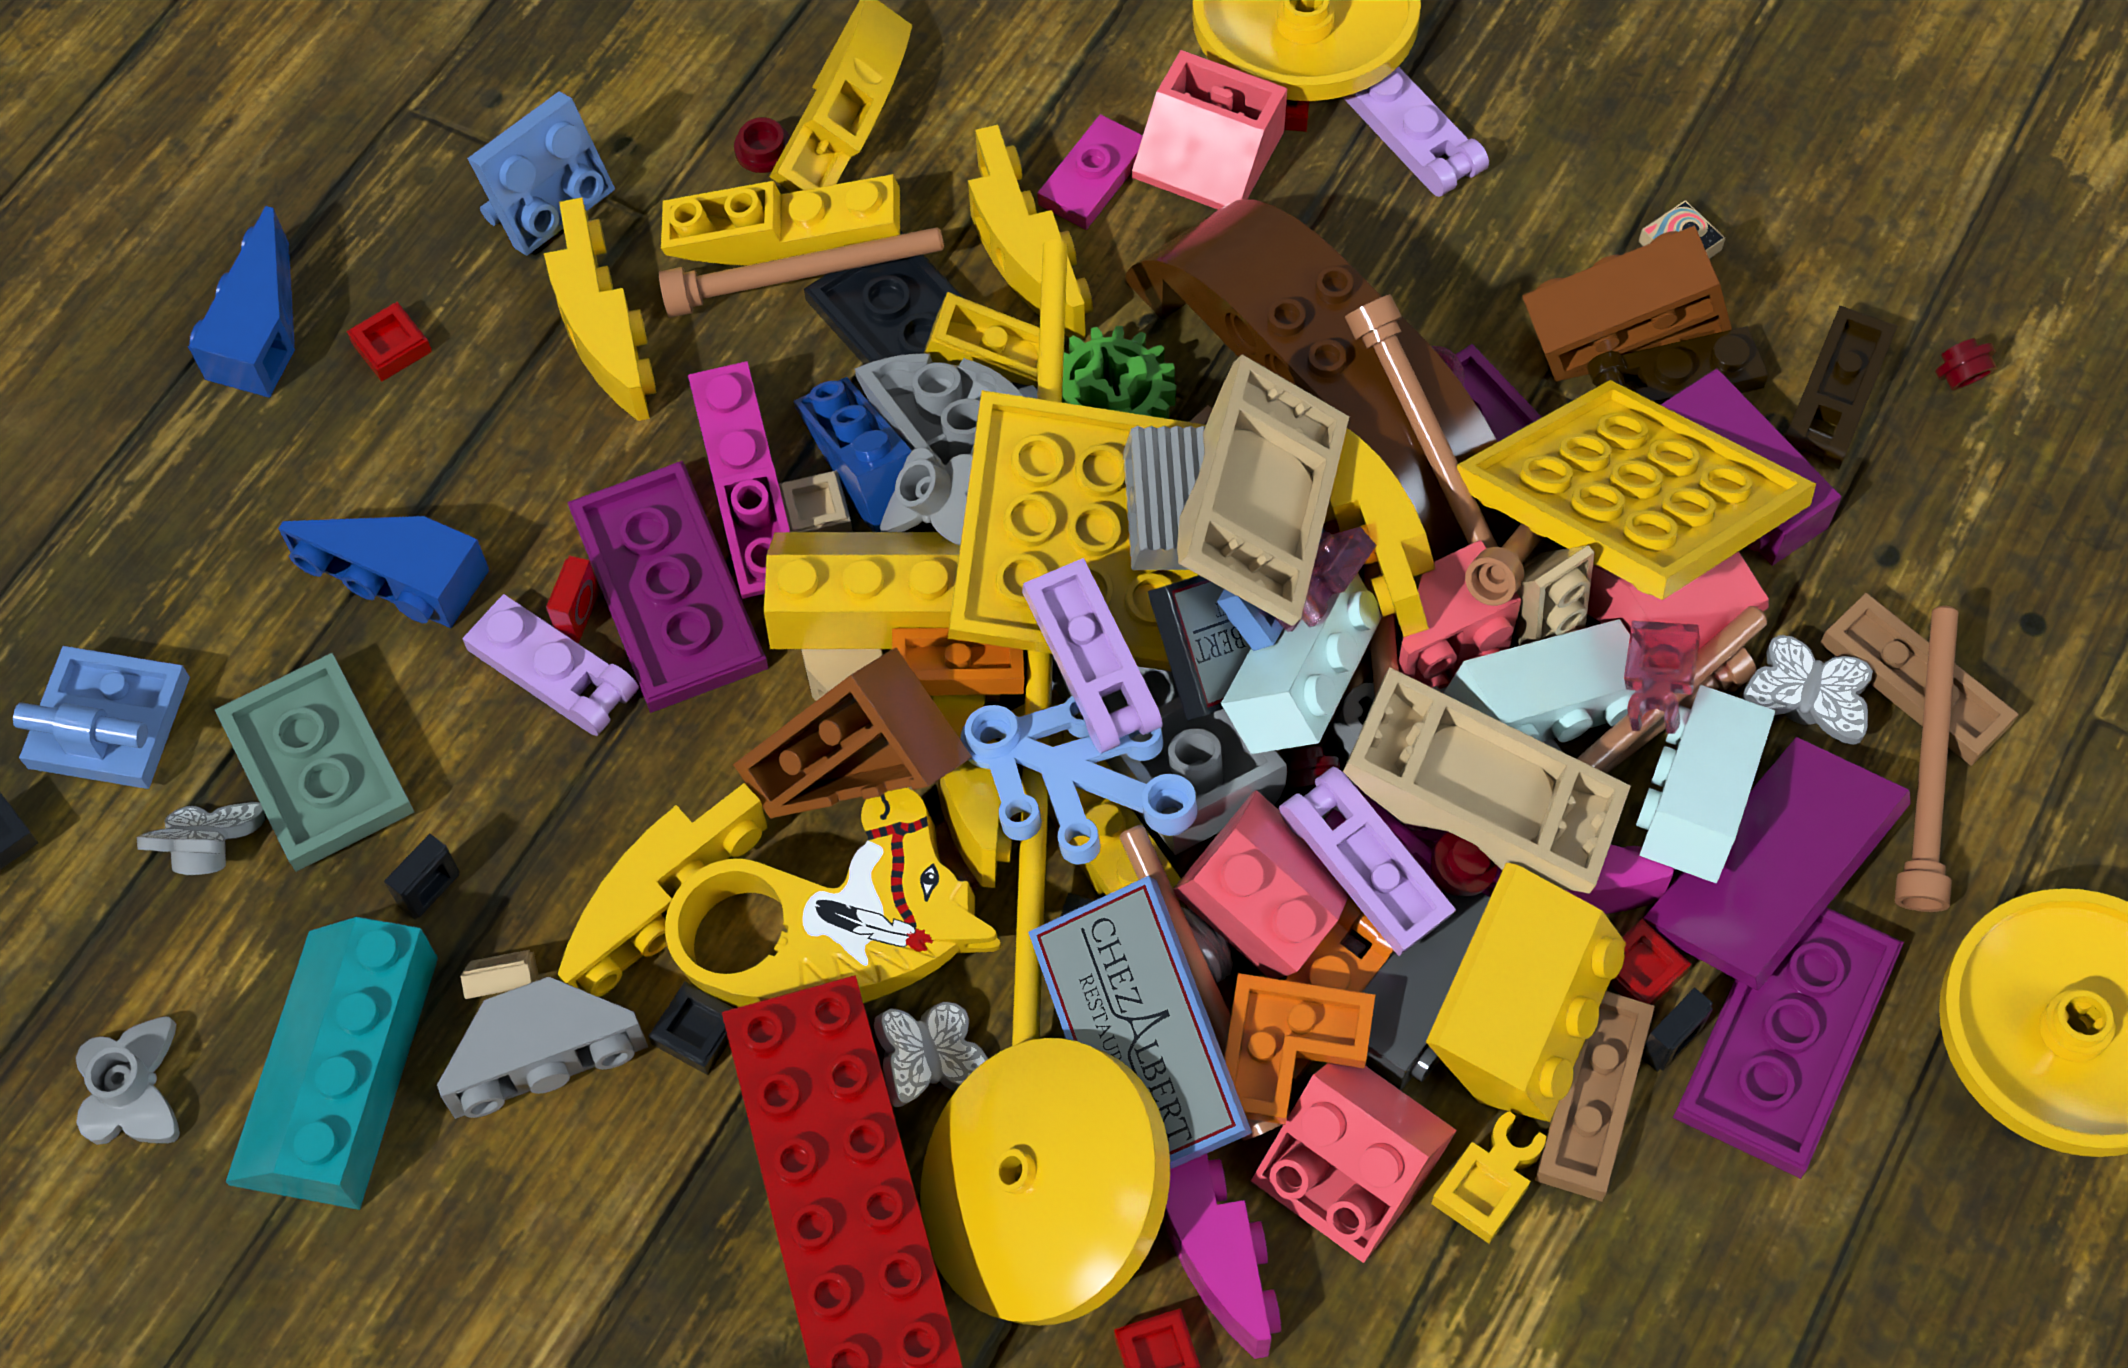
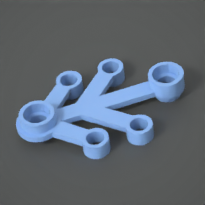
M1071 696L1063 704L1021 717L1014 715L1003 706H984L974 711L968 717L962 729L960 740L972 756L968 761L977 767L990 769L1001 800L998 813L1005 835L1014 840H1027L1038 833L1042 824L1038 803L1033 797L1024 793L1017 763L1042 774L1060 825L1057 834L1060 851L1063 858L1072 864L1079 865L1091 862L1097 857L1101 848L1098 829L1091 820L1086 819L1075 787L1143 813L1147 825L1154 831L1166 836H1175L1183 833L1194 823L1197 817L1198 808L1195 790L1186 778L1176 774H1163L1145 784L1095 764L1096 762L1125 753L1138 761L1153 759L1163 748L1161 728L1147 733L1152 735V737L1145 742L1132 740L1136 735L1141 734L1137 730L1119 738V746L1100 754L1090 738L1085 720L1074 718L1076 714L1080 713L1074 697ZM1066 729L1073 736L1081 738L1055 747L1036 741ZM995 738L1003 739L997 743L987 744L988 741ZM1170 807L1180 809V811L1172 814L1161 813L1164 809ZM1019 812L1031 814L1026 820L1021 822L1010 820L1014 814ZM1076 836L1090 838L1087 843L1081 846H1073L1068 843Z

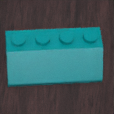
M354 917L309 931L226 1179V1183L229 1186L360 1210L438 960L421 928Z

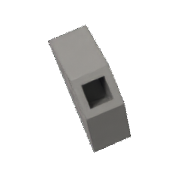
M546 977L484 1000L437 1086L441 1098L455 1119L464 1115L469 1118H477L499 1110L504 1105L505 1100L531 1091L532 1093L539 1094L556 1090L569 1081L570 1076L594 1067L598 1069H611L623 1065L633 1058L634 1052L645 1049L648 1045L633 1011L554 978Z

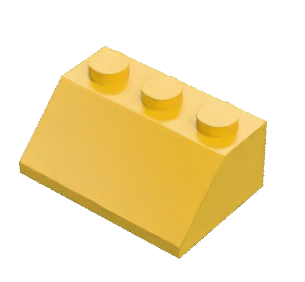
M774 532L766 557L764 616L770 649H892V629L949 628L960 546L944 538L939 532Z
M1506 862L1426 1043L1479 1104L1550 1122L1559 1100H1562L1571 1088L1573 1067L1585 1039L1590 1038L1597 1027L1599 1007L1608 985L1622 968L1626 942L1602 910L1527 869Z

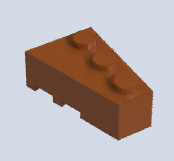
M1695 225L1679 232L1670 231L1663 233L1653 239L1650 244L1623 255L1616 254L1604 257L1591 268L1566 278L1550 279L1542 283L1536 290L1522 295L1556 382L1588 375L1587 365L1589 361L1605 352L1615 351L1623 355L1732 330L1720 282Z
M894 648L852 673L734 763L733 766L749 789L759 798L767 815L770 818L830 807L842 800L862 796L865 800L880 797L887 791L911 787L912 790L929 787L972 756L898 649Z

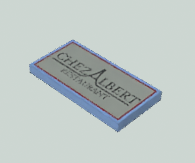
M1151 876L1142 878L1028 932L1066 1039L1089 1045L1116 1057L1132 1069L1151 1093L1165 1125L1169 1143L1170 1169L1252 1134L1157 880Z

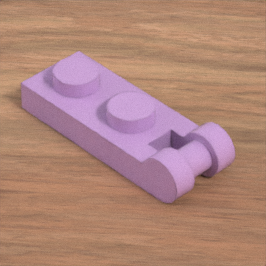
M1399 66L1390 75L1373 86L1343 97L1435 196H1443L1456 188L1457 180L1466 175L1472 178L1486 170L1489 166V159L1483 146L1475 139L1471 138L1468 140ZM1445 154L1448 157V159L1445 160L1439 157Z
M1084 558L1023 583L1022 593L1085 720L1090 738L1098 752L1101 754L1119 746V738L1137 730L1142 735L1161 728L1163 723L1158 707ZM1121 690L1128 706L1109 714L1102 697Z
M505 594L495 602L462 638L467 650L595 736H598L610 722L608 714L618 702L627 703L639 689L637 682L622 668L614 664L609 665ZM590 683L598 687L589 698L585 696L580 697L581 693Z
M1333 766L1315 779L1316 787L1305 796L1297 793L1279 806L1280 814L1292 832L1305 840L1391 948L1400 956L1447 920L1456 909L1349 778L1341 770ZM1332 808L1339 811L1346 819L1344 823L1333 831L1322 818Z

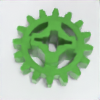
M1116 326L1112 337H1103L1099 328L1093 327L1091 328V341L1084 343L1074 335L1069 338V354L1064 352L1062 403L1169 419V407L1176 404L1175 367L1173 363H1164L1165 349L1162 345L1152 347L1149 350L1146 349V334L1143 332H1139L1132 340L1124 338L1123 326Z

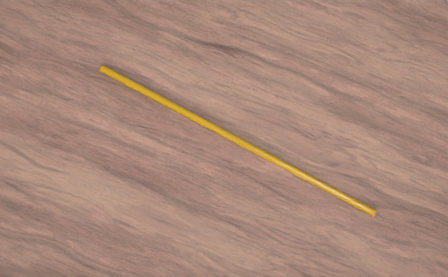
M1051 239L1043 243L1037 399L1062 402L1068 245L1062 240ZM1027 650L1025 715L1051 707L1053 654ZM1050 735L1036 741L1050 746ZM1023 766L1022 774L1023 790L1026 795L1033 797L1038 803L1042 824L1035 836L1027 840H1020L1012 1046L1029 1040L1040 1039L1042 970L1028 932L1044 925L1048 791L1042 774ZM1021 812V821L1026 820L1031 814Z

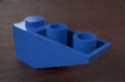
M265 206L255 226L250 227L246 231L242 240L241 251L231 270L220 278L216 289V297L204 319L199 320L193 327L188 348L205 380L269 398L295 351L289 242L274 208Z
M848 377L838 381L821 383L814 387L810 394L794 400L795 408L832 471L837 470L841 486L855 511L873 532H883L880 529L884 513L895 491L897 477L912 450Z
M425 516L283 521L278 528L291 552L289 555L290 560L301 570L316 577L326 573L340 579L349 590L362 598L374 600L378 596L392 602L404 615L419 623H427L430 619L451 629L489 572V567L477 539Z

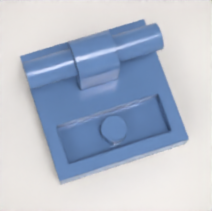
M560 91L467 158L489 199L480 207L481 213L493 226L501 222L513 247L526 256L564 228L560 201L582 197L587 211L615 190L572 98Z
M62 646L40 705L20 702L14 710V726L30 730L19 758L27 769L149 789L190 676L183 665Z

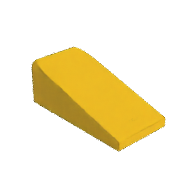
M947 292L937 314L924 354L930 353L932 362L959 365L963 358L972 360L998 372L1010 382L1037 387L1040 328Z

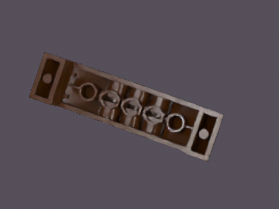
M1236 200L1223 206L1149 254L1126 272V283L1162 320L1185 304H1188L1238 357L1241 355L1246 356L1349 416L1347 428L1358 435L1381 457L1399 480L1413 503L1426 532L1434 562L1469 545L1374 347L1367 349L1363 339L1355 340L1345 319V316L1382 296L1320 235L1296 217L1273 205L1257 200ZM1403 317L1398 320L1397 323L1402 332L1396 336L1458 464L1497 443L1498 441L1483 414L1439 354ZM1475 498L1498 547H1502L1521 523L1497 509L1484 506Z

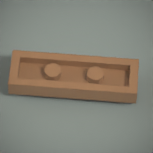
M1865 593L1825 632L1820 644L1836 657H1856L1867 662L1873 670L1869 684L1923 726L1929 642L1869 594ZM1955 664L1948 748L1972 766L2013 725L2019 714Z
M1605 992L1599 1007L1597 1027L1592 1036L1585 1039L1573 1067L1571 1088L1568 1094L1562 1100H1559L1551 1119L1535 1181L1601 1202L1603 1201L1615 1162L1655 1008L1654 1005L1611 992Z

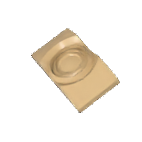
M1244 355L1235 360L1203 431L1204 457L1199 476L1179 517L1178 564L1291 626L1301 620L1349 416Z
M1389 668L1383 678L1343 770V773L1366 795L1404 824L1448 831L1475 844L1501 870H1503L1506 862L1516 864L1562 889L1589 894L1597 884L1631 787L1393 668Z

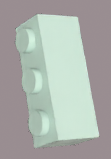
M1354 566L1313 574L1310 579L1301 620L1293 626L1286 623L1274 645L1253 651L1251 648L1221 705L1251 754L1318 744L1382 618L1375 596L1367 590Z
M1618 619L1465 660L1443 694L1541 742L1555 738L1559 742H1567L1579 737L1589 728L1607 723L1613 727L1648 696L1659 679L1621 620Z
M1701 684L1691 709L1678 705L1666 738V742L1677 745V749L1664 746L1651 783L1663 787L1662 792L1649 788L1636 826L1648 830L1639 856L1717 884L1736 838L1775 710Z

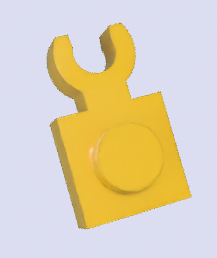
M1510 1111L1503 1114L1494 1126L1490 1138L1491 1151L1488 1153L1474 1142H1471L1436 1191L1431 1202L1433 1206L1488 1244L1493 1240L1523 1197L1531 1182L1516 1172V1169H1524L1533 1165L1539 1159L1546 1143V1136L1539 1132L1529 1146L1524 1148L1513 1146L1506 1136L1516 1117Z

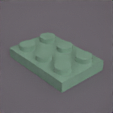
M333 653L215 709L295 872L414 813Z

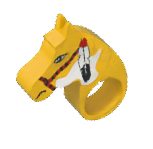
M908 787L887 791L880 797L865 800L861 811V820L868 840L855 853L846 879L840 887L827 888L752 860L725 859L699 869L682 883L670 902L665 920L666 942L676 964L695 987L733 1008L854 975L857 978L863 1003L914 984L939 969L956 953L994 952L1001 949L1002 944L997 938L994 928L975 917V895L968 881H958L955 875L940 863L935 825L921 797ZM742 893L763 894L782 904L783 925L788 931L781 932L774 948L775 951H778L775 956L768 955L756 966L732 974L714 973L697 965L694 953L695 936L701 921L716 904L728 897Z

